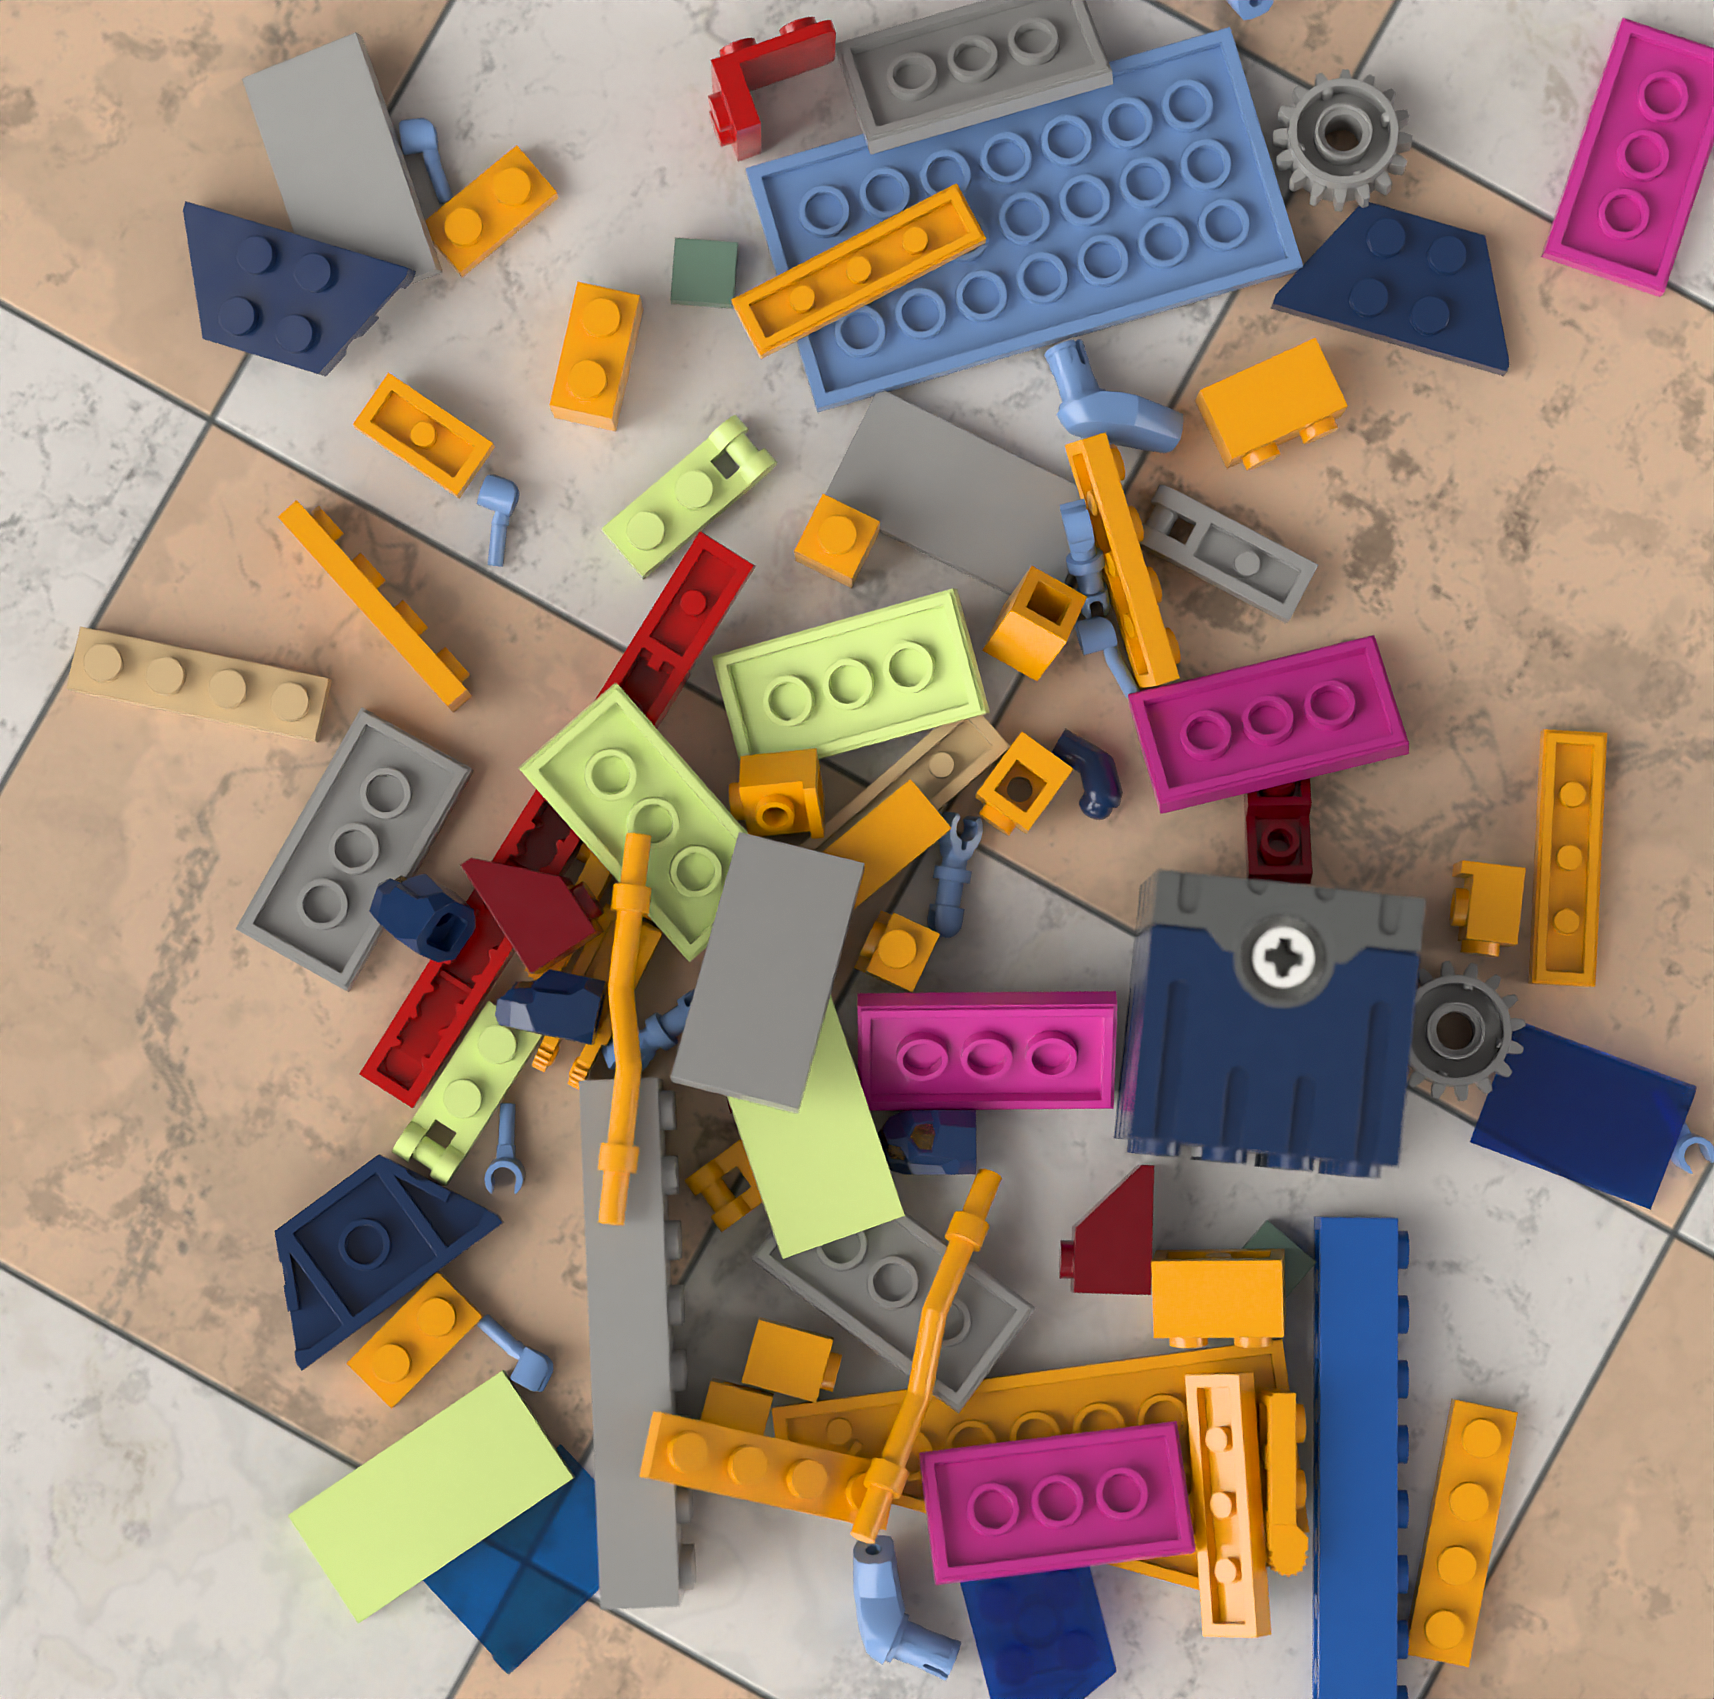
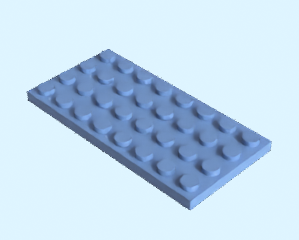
M1224 28L1111 61L1109 64L1113 76L1112 85L870 155L864 135L860 134L747 167V179L776 276L955 183L958 184L986 237L985 244L796 341L817 413L873 397L879 392H890L1290 275L1302 269L1303 263L1231 28Z

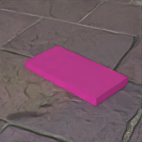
M1626 18L1621 19L1541 255L1542 258L1658 297L1664 294L1714 144L1713 47Z
M1375 635L1128 694L1129 708L1160 814L1409 754V741Z
M1116 991L857 993L858 1077L870 1111L1114 1109L1117 1030Z
M1177 1421L919 1453L935 1585L1192 1554L1196 1551Z

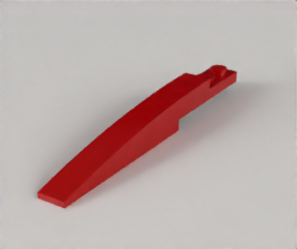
M699 531L596 699L614 683H617L658 729L691 676L692 668L756 565L707 534ZM536 789L495 854L492 862L564 877L577 857L583 841ZM475 888L466 903L474 909L476 929L456 959L440 963L430 959L359 1075L411 1108L417 1105L516 952Z

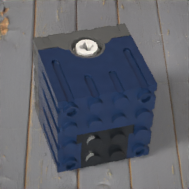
M1157 869L1139 888L1134 935L1138 937L1134 939L1113 1138L1128 1140L1127 1153L1180 1157V1147L1187 1146L1192 1147L1190 1160L1226 1164H1246L1247 1153L1255 1154L1254 1167L1290 1171H1313L1315 1160L1319 1161L1318 1174L1380 1179L1381 1167H1399L1420 955H1416V953L1421 951L1426 898Z

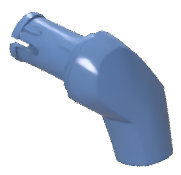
M1081 339L1059 343L1045 352V359L1055 378L1062 400L1056 415L1070 434L1085 439L1106 432L1109 444L1159 453L1171 452L1177 446L1183 431V414L1138 395L1100 389L1092 372L1085 345Z
M877 1535L874 1544L865 1543L860 1540L857 1541L853 1548V1586L857 1621L866 1653L882 1665L884 1661L891 1663L894 1658L925 1670V1672L946 1681L957 1658L961 1641L937 1634L908 1621L909 1614L904 1613L905 1605L902 1598L894 1541L891 1536Z

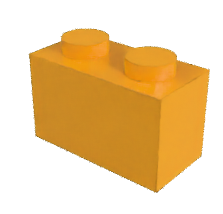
M577 281L549 404L554 418L616 432L643 314L640 295Z
M1316 337L1201 389L1195 400L1226 468L1228 469L1243 462L1246 471L1262 466L1279 457L1281 453L1277 446L1300 436L1305 445L1336 431L1338 426L1335 419L1340 418L1348 407Z
M1180 1249L1155 1251L1151 1261L1154 1338H1169V1345L1176 1348L1203 1347L1208 1345V1338H1234L1235 1346L1259 1348L1272 1345V1337H1284L1287 1325L1285 1249Z

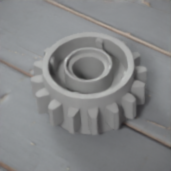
M1342 69L1339 78L1328 80L1321 72L1316 74L1314 87L1309 91L1299 85L1294 88L1292 99L1295 108L1281 105L1277 120L1287 128L1274 130L1272 145L1286 150L1277 156L1276 168L1278 171L1291 170L1292 176L1288 188L1294 192L1303 187L1311 194L1309 204L1316 206L1323 199L1332 201L1335 211H1342L1345 202L1356 200L1361 208L1367 207L1370 193L1375 189L1385 196L1391 191L1392 181L1388 173L1403 175L1407 160L1398 153L1410 151L1412 135L1399 132V130L1407 125L1409 114L1407 110H1394L1392 104L1394 103L1396 92L1392 88L1383 93L1374 87L1375 76L1369 74L1363 81L1351 79L1349 69ZM1335 130H1346L1357 138L1359 144L1351 150L1339 151L1332 148L1327 143L1325 137Z
M1444 961L1441 965L1440 977L1433 979L1431 974L1424 968L1418 971V982L1421 987L1416 991L1409 1066L1412 1068L1413 1073L1409 1078L1408 1085L1414 1088L1422 1083L1424 1079L1431 1082V1098L1434 1099L1441 1097L1446 1086L1454 1087V1093L1458 1101L1467 1100L1468 1085L1475 1083L1484 1094L1491 1092L1492 1086L1488 1076L1495 1072L1500 1076L1509 1077L1512 1070L1503 1061L1506 1054H1522L1524 1049L1519 1043L1511 1040L1512 1031L1526 1026L1525 1020L1510 1018L1508 1009L1518 1001V998L1515 994L1503 998L1498 995L1495 990L1499 986L1501 977L1497 974L1486 980L1485 983L1478 980V966L1474 963L1468 965L1463 975H1455L1451 962ZM1457 1013L1469 1021L1472 1028V1036L1464 1048L1459 1050L1449 1049L1439 1041L1436 1027L1443 1015Z

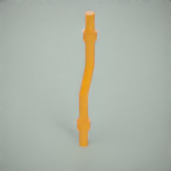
M626 833L621 881L613 886L611 911L617 912L608 984L616 1073L608 1141L600 1145L598 1170L604 1171L598 1223L624 1226L630 1174H637L639 1147L633 1146L642 1074V1060L634 984L642 915H649L652 888L646 886L651 836L639 833Z
M978 1169L962 1211L954 1212L946 1231L945 1238L949 1243L922 1308L907 1393L881 1458H873L863 1483L868 1490L850 1532L851 1536L862 1542L875 1543L892 1498L899 1499L908 1478L909 1472L905 1469V1465L932 1400L947 1315L972 1252L980 1251L990 1227L985 1220L1002 1180L999 1174L991 1170Z

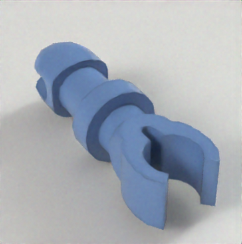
M1081 499L1060 504L1062 521L1071 552L1066 557L1068 572L1076 576L1078 584L1076 591L1087 596L1081 612L1088 620L1092 619L1090 604L1100 601L1105 617L1111 609L1108 587L1103 582L1101 570L1105 566L1103 551L1095 547L1093 528L1089 511L1086 509L1085 500Z
M944 811L941 816L950 825L951 830L938 840L940 843V853L943 858L941 866L935 865L933 878L939 879L935 904H929L927 926L929 929L939 933V937L951 938L960 931L963 923L965 909L960 908L964 883L970 884L972 871L966 870L967 861L974 853V849L978 847L981 841L983 823L981 817H964L962 819L964 822L963 834L958 838L956 826L961 817L958 813Z
M695 989L677 1000L678 1005L664 1015L656 1012L645 1019L647 1027L638 1030L642 1071L649 1065L658 1049L662 1048L668 1051L678 1044L677 1036L683 1033ZM612 1039L601 1050L609 1069L616 1068L614 1042Z

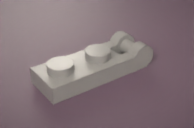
M1159 485L1151 500V504L1155 508L1146 525L1142 524L1144 539L1142 542H1139L1141 550L1172 563L1287 624L1312 579L1318 564L1175 489ZM1177 518L1195 526L1186 544L1168 536Z

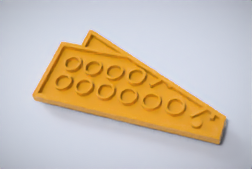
M1272 1339L1273 1344L1267 1347L1244 1348L1232 1344L987 1377L982 1381L959 1414L933 1395L905 1465V1469L909 1472L908 1478L899 1499L892 1498L891 1504L926 1513L919 1463L920 1452L1177 1421L1196 1551L1192 1554L1107 1565L1200 1590L1185 1375L1253 1372L1257 1417V1392H1260L1261 1388H1283L1290 1391L1283 1339ZM908 1388L817 1400L816 1403L809 1401L772 1406L775 1438L870 1460L881 1458ZM1296 1443V1469H1301ZM1306 1504L1304 1508H1296V1526L1303 1533H1309Z

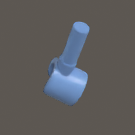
M425 118L400 121L399 130L403 155L423 153L424 164L439 204L448 202L453 198V194L440 162L436 128Z
M489 474L485 477L478 495L477 505L495 511L491 522L487 565L503 567L507 526H509V519L516 508L520 493L514 482L494 474Z
M1100 616L1076 622L1075 630L1083 655L1103 650L1105 661L1125 697L1128 698V694L1139 692L1140 689L1117 647V637L1112 623Z
M1664 1085L1651 1091L1650 1094L1667 1123L1673 1138L1669 1147L1671 1161L1677 1167L1693 1174L1684 1156L1686 1149L1691 1144L1698 1143L1704 1158L1713 1163L1714 1146L1707 1139L1690 1131L1686 1122H1683Z
M512 1103L500 1104L499 1141L496 1159L489 1165L484 1178L485 1186L492 1194L495 1187L494 1171L498 1168H509L516 1175L515 1194L518 1193L525 1179L524 1166L520 1160L515 1158L516 1104Z
M489 1314L485 1315L477 1326L507 1352L508 1355L518 1359L510 1379L531 1391H544L554 1370L552 1360L547 1355L525 1346L520 1340L517 1341Z

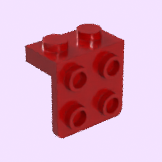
M812 16L800 18L780 28V36L760 43H756L755 38H744L734 41L719 50L720 57L711 60L713 94L708 95L711 107L709 116L720 146L724 147L732 144L737 161L761 154V122L750 92L833 62L835 60L836 31L832 20H824L817 23L815 17Z

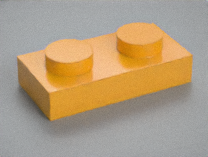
M516 145L425 221L433 244L463 278L559 197L556 190Z
M389 372L352 424L359 432L459 499L495 448L491 441Z
M437 1271L346 1364L392 1409L451 1351L484 1315L440 1271Z

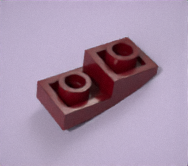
M1310 778L1244 794L1247 879L1299 885L1311 884L1313 868L1309 817L1312 807Z

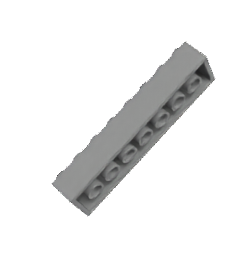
M641 1078L633 1146L639 1147L637 1174H630L624 1226L600 1224L598 1219L604 1171L598 1170L600 1145L608 1141L615 1079L579 1081L600 1609L680 1606L685 1589H694V1583H696L695 1544H683L682 1523H691V1518H693V1489L639 1477L652 1413L663 1412L689 1418V1414H677L676 1392L685 1391V1388H688V1367L686 1349H674L673 1327L682 1326L685 1323L684 1285H672L671 1260H680L682 1258L681 1220H669L668 1195L680 1194L678 1155L666 1156L665 1130H677L676 1094L673 1090L663 1091V1079Z

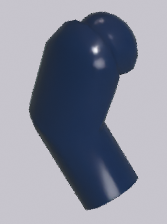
M1065 728L1051 753L1071 766L1073 770L1080 773L1085 791L1079 801L1081 811L1086 816L1095 820L1106 819L1112 813V808H1117L1120 805L1123 794L1114 759L1104 750Z

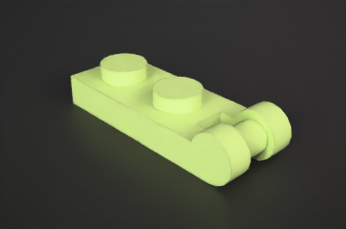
M737 415L723 422L703 443L601 528L606 537L643 580L762 480L777 465L778 462L765 448L759 451L745 434L749 429ZM726 452L740 467L727 480L713 465Z
M490 1001L486 1003L392 1150V1153L406 1162L414 1158L431 1169L430 1177L444 1186H447L544 1036L499 1025L495 1017L496 1005ZM436 1121L456 1132L447 1148L427 1137Z

